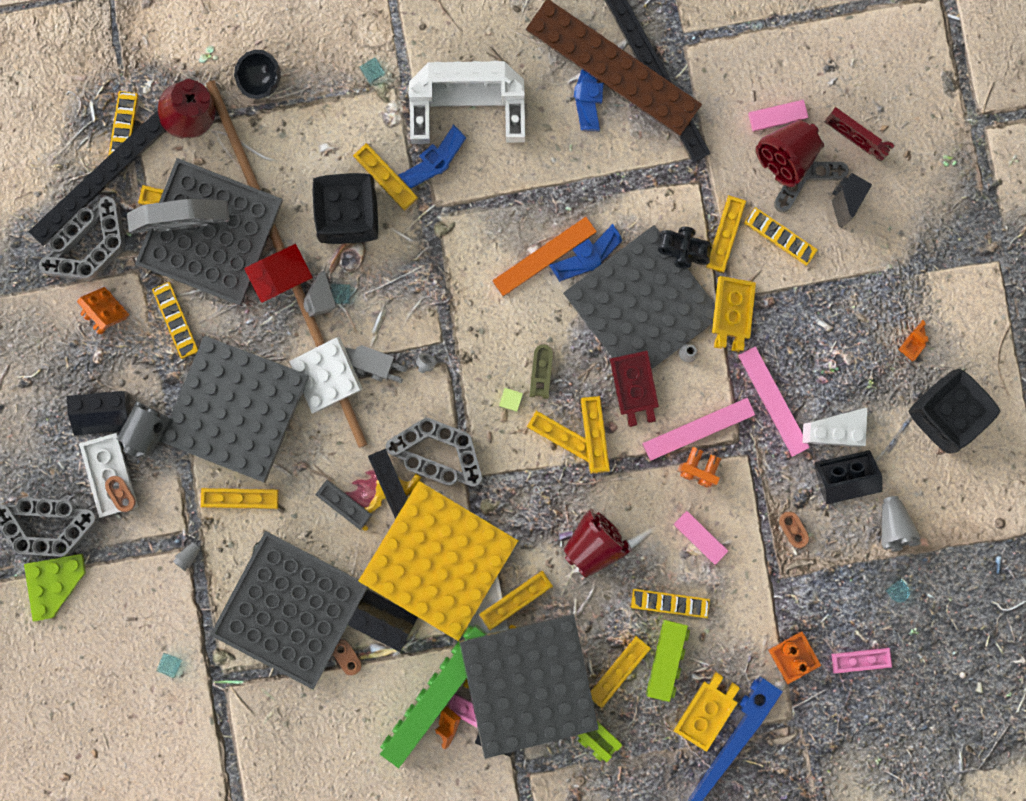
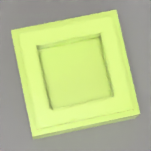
M504 388L499 407L517 412L523 393Z

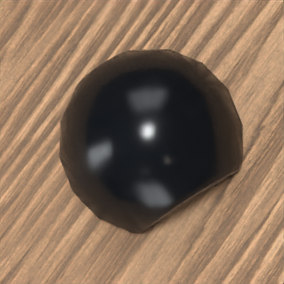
M255 49L246 52L239 58L235 66L234 77L237 87L243 95L248 98L262 99L272 95L277 89L281 77V69L273 55L265 50Z

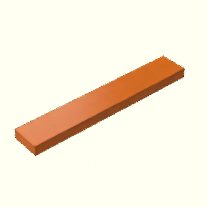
M584 217L492 280V282L504 297L596 234L597 231L587 217Z

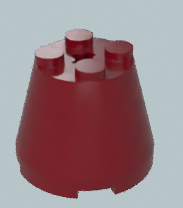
M185 79L169 86L160 96L157 106L158 116L163 128L171 135L181 139L200 137L205 134L212 126L216 112L214 101L207 88L200 82L192 79Z
M798 119L763 137L755 147L761 165L764 169L768 167L776 175V181L785 186L794 187L802 181L825 145L818 134L819 129L815 124L811 123L809 125Z
M592 508L585 513L564 547L567 562L572 566L575 564L585 578L622 559L632 550L628 541L622 540V536L615 525L600 512L597 514L593 513L594 510Z

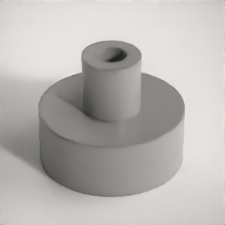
M427 353L419 354L416 360V364L419 367L418 370L421 373L432 371L437 363L436 359Z

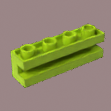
M663 619L646 690L647 697L670 702V699L675 697L676 687L674 683L675 679H679L681 668L678 667L679 661L684 659L685 649L683 645L684 641H688L690 630L687 629L688 625Z
M597 721L599 730L577 735L579 737L578 741L585 748L589 746L594 750L592 754L600 762L602 760L608 762L612 754L620 749L622 743Z

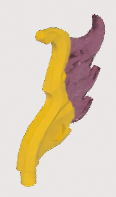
M369 470L365 474L371 475L370 479L352 482V484L358 485V488L353 492L345 493L372 513L382 505V500L386 497L374 470ZM415 474L411 481L408 482L399 478L406 496L413 491L422 477ZM365 525L362 529L367 531L368 527Z

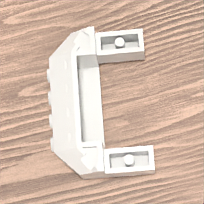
M505 61L428 62L409 81L411 144H430V107L505 106L506 143L525 142L524 79Z

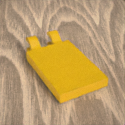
M724 276L718 277L712 333L717 334L714 348H726L727 336L735 337L731 350L736 352L744 351L745 339H750L756 282Z
M717 672L713 675L710 683L705 681L702 683L673 729L674 732L706 752L738 702L733 698L740 689L738 685L732 682L726 694L718 690L717 687L723 677Z

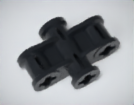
M681 227L678 233L671 230L660 232L661 243L658 247V252L677 257L674 261L676 267L690 268L692 262L699 265L710 263L709 250L712 248V243L693 238L696 233L695 229Z

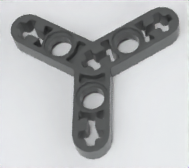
M813 162L802 181L797 184V191L791 192L787 186L783 185L774 201L775 209L779 212L788 211L806 180H843L849 173L847 164L844 162ZM829 166H831V170H837L838 167H841V170H844L841 176H839L838 172H832L831 176H829ZM816 167H824L826 170L825 175H817ZM787 194L789 196L786 201L788 206L782 208L780 207L781 203L779 200L782 201Z

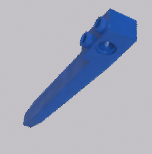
M762 677L759 680H754L750 686L751 692L748 696L745 695L739 703L741 705L739 709L745 715L688 801L704 800L760 727L782 694L780 689ZM758 694H762L764 697V701L761 704L755 703V697Z

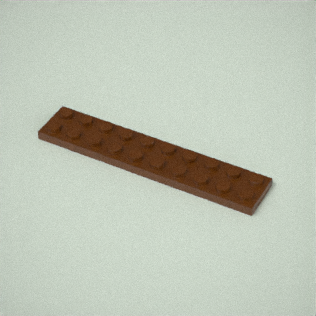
M546 0L526 28L528 33L678 136L682 135L702 107L699 101L551 0Z

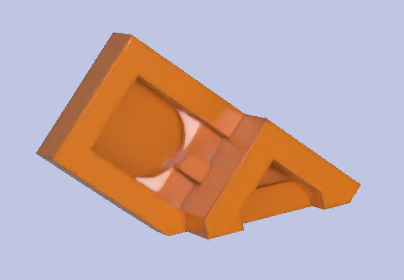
M924 320L916 326L898 349L912 362L925 348L926 342H928V336L925 334L924 326L926 324Z
M447 706L441 711L440 726L434 729L436 734H439L443 740V744H441L443 749L448 748L451 744L461 719Z

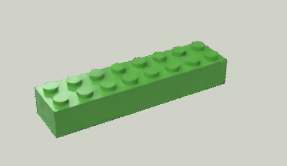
M475 624L474 627L470 625L467 628L463 637L466 640L489 633ZM459 641L451 651L453 655L450 658L446 657L439 667L441 671L438 674L435 672L429 679L427 690L423 688L417 695L415 700L418 702L408 707L403 715L406 718L403 721L400 719L394 726L392 737L388 735L380 746L382 749L380 755L398 769L467 678Z

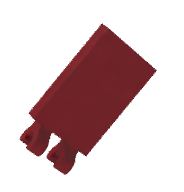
M837 107L833 109L824 121L869 155H874L878 161H883L884 157L889 155L890 149L894 148L892 142H882V139Z
M648 351L609 358L621 415L627 414L628 426H637L635 412L645 410L648 423L656 422L653 408H657L659 405Z

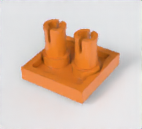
M105 287L81 296L77 301L83 308L80 313L81 316H84L85 320L92 319L96 323L93 329L96 330L98 328L96 331L98 334H103L108 327L126 320L129 316V313Z
M692 447L687 462L680 464L677 472H680V476L687 480H693V478L699 480L698 484L707 488L717 485L720 478L715 473L722 459L710 454L705 469L700 470L697 466L704 451L699 449L697 452V448Z
M802 631L768 649L787 685L821 666Z

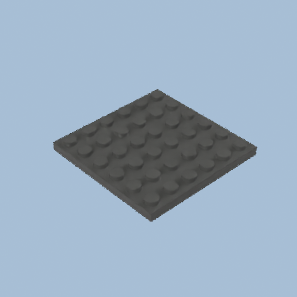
M176 158L159 203L184 199L228 201L230 221L161 232L151 229L146 234L135 265L242 306L251 284L244 268L260 261L283 199Z
M655 225L563 293L612 358L647 350L651 370L713 324L715 303L688 268L676 267L674 261L677 257L658 252L661 237Z
M204 336L170 415L171 421L159 442L266 483L309 375Z
M265 531L210 636L314 690L368 587L360 583L359 579Z
M574 614L459 641L485 759L599 730Z

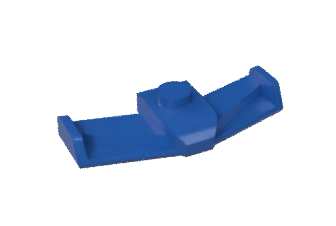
M581 70L577 85L574 87V98L580 127L583 131L600 132L595 103L602 104L603 83H597V79Z
M453 124L438 148L434 144L429 146L419 156L423 162L398 174V177L412 189L437 174H443L449 168L450 162L466 140L465 135Z
M612 224L594 244L589 239L573 249L576 256L550 264L549 267L559 282L593 271L622 242L621 235Z

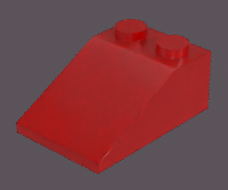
M296 243L244 268L261 303L313 278Z

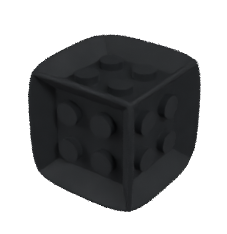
M346 173L313 178L314 222L317 231L316 236L320 243L348 244L378 239L377 197L374 188L375 181L371 174Z
M962 369L949 372L947 376L940 379L925 392L908 410L910 416L922 431L948 454L956 453L971 443L1001 412L991 396Z

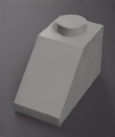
M325 271L320 272L315 277L304 298V309L308 312L309 317L328 313L336 308Z

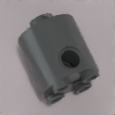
M136 401L116 438L122 442L123 451L135 458L144 455L152 456L171 421V418L163 414L159 417L160 412L150 407L146 410L147 406Z

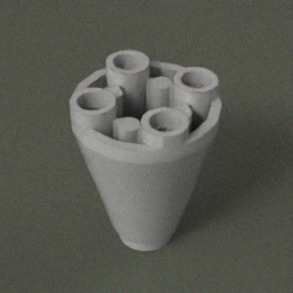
M891 496L883 499L881 544L884 550L891 549L892 552L902 550L903 546L920 545V534L899 497Z

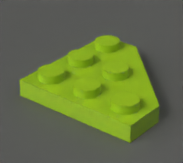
M83 554L24 564L32 621L50 619L56 616L60 607L66 602L75 586L86 574Z

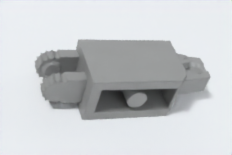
M363 345L356 349L344 347L356 373L364 375L365 372L372 375V379L380 382L383 379H390L402 383L403 379L401 377L391 375L390 372L392 368L406 372L407 368L394 363L395 358L393 356Z

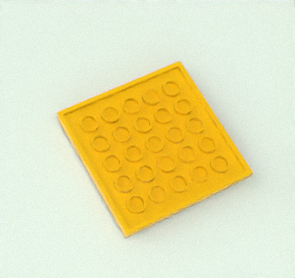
M418 481L358 581L459 641L518 540Z

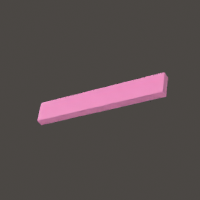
M756 346L738 355L791 456L793 457L810 448L808 443H803V434Z
M745 398L644 442L642 445L651 461L755 416V413L748 398Z

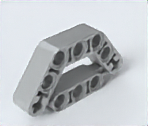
M105 196L100 199L99 203L92 210L81 208L51 238L50 247L52 251L40 260V270L52 277L85 281L95 280L125 248L119 204L113 198ZM109 203L112 204V206L109 207L110 212L106 209V207L109 206ZM91 214V219L88 222H84V216ZM99 220L101 221L103 240L83 260L62 258L96 226ZM111 221H115V227L108 229V224ZM77 227V234L71 236V229ZM118 240V246L111 248V242ZM64 241L63 248L57 249L58 242ZM104 253L105 259L98 262V255ZM53 264L54 266L58 267V269L52 267L47 269V266ZM72 264V271L66 273V266ZM91 267V273L85 276V268Z
M184 199L142 205L127 213L129 233H143L154 229L156 232L170 231L230 221L228 201Z
M424 418L389 439L386 443V451L392 456L405 460V467L411 472L448 486L454 485L458 481L468 486L476 487L482 482V475L471 436L464 431L431 418ZM425 422L432 423L433 429L430 432L423 431L422 426ZM443 429L450 430L451 436L448 439L440 437V432ZM409 432L416 434L414 442L406 440V435ZM466 436L469 439L468 444L460 446L458 444L459 437ZM402 437L407 446L404 448V445L401 444L397 447V452L394 450L390 451L392 448L391 444L393 442L399 444L401 442L399 438ZM428 437L455 447L463 473L407 450ZM467 454L474 457V461L470 465L463 463V457ZM417 458L419 461L418 466L410 468L408 465L409 459ZM428 465L436 466L437 471L434 475L426 473ZM477 466V469H473L475 476H479L476 479L477 483L468 481L471 474L470 471L465 472V468ZM446 472L454 473L455 478L452 482L444 480Z
M22 498L16 505L0 504V529L18 554L69 556L99 522V515L96 511L77 509L74 502L67 500ZM26 502L31 504V509L28 512L24 510ZM45 503H49L50 505V511L48 513H45L43 510V506ZM65 504H68L70 507L68 514H64L62 511ZM2 510H6V512L4 513L5 516H1V514L3 513ZM18 515L74 519L58 538L32 537ZM86 515H91V522H86ZM13 524L17 526L15 534H12L10 531ZM74 528H77L79 530V536L77 538H74L72 536V530ZM23 540L28 544L25 551L21 549V542ZM43 541L47 544V549L44 552L40 549V544ZM62 542L65 543L67 547L64 553L60 552L59 546Z

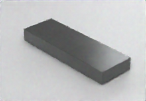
M328 479L315 494L359 530H362L373 515Z

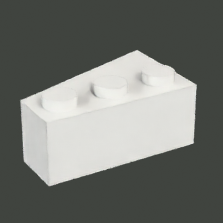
M867 408L803 424V443L852 447L866 446Z

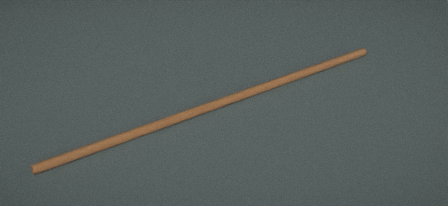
M215 80L206 83V86L214 101L248 186L260 190ZM274 223L269 236L276 252L285 249ZM299 284L293 287L292 290L314 343L318 347L325 342L314 316L309 317L308 312L304 309L305 294ZM348 397L339 401L358 447L361 448L368 445Z

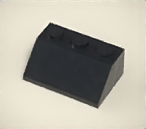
M853 173L849 177L845 176L832 192L834 195L832 205L838 226L841 228L854 218L872 186L871 183Z
M127 391L66 396L68 418L74 436L120 432L131 412L130 394Z
M870 450L814 462L820 491L826 505L883 492L882 474Z
M367 590L348 626L400 652L418 617L399 605Z

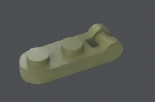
M539 345L534 351L529 397L543 396L544 399L549 398L553 351L548 345ZM544 383V389L536 388V384Z

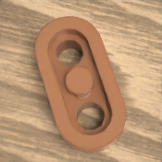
M119 476L109 477L105 482V489L114 505L121 512L131 511L135 507L136 500L125 480ZM115 482L119 483L118 489H114L113 487ZM124 499L129 500V504L127 506L123 504Z
M793 512L783 513L779 518V525L789 543L795 548L806 546L809 536L799 517ZM786 518L791 519L790 525L785 523ZM796 535L801 536V540L799 542L795 541Z
M340 639L333 652V656L347 675H356L361 670V660L351 644L345 639ZM338 646L344 647L343 653L338 652ZM349 662H353L355 664L354 669H350L348 667Z

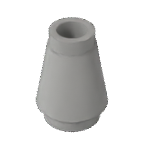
M685 344L680 348L679 356L684 362H693L698 356V350L692 344ZM687 349H692L693 353L688 354Z
M192 542L175 556L173 562L183 571H186L187 568L190 569L201 548Z

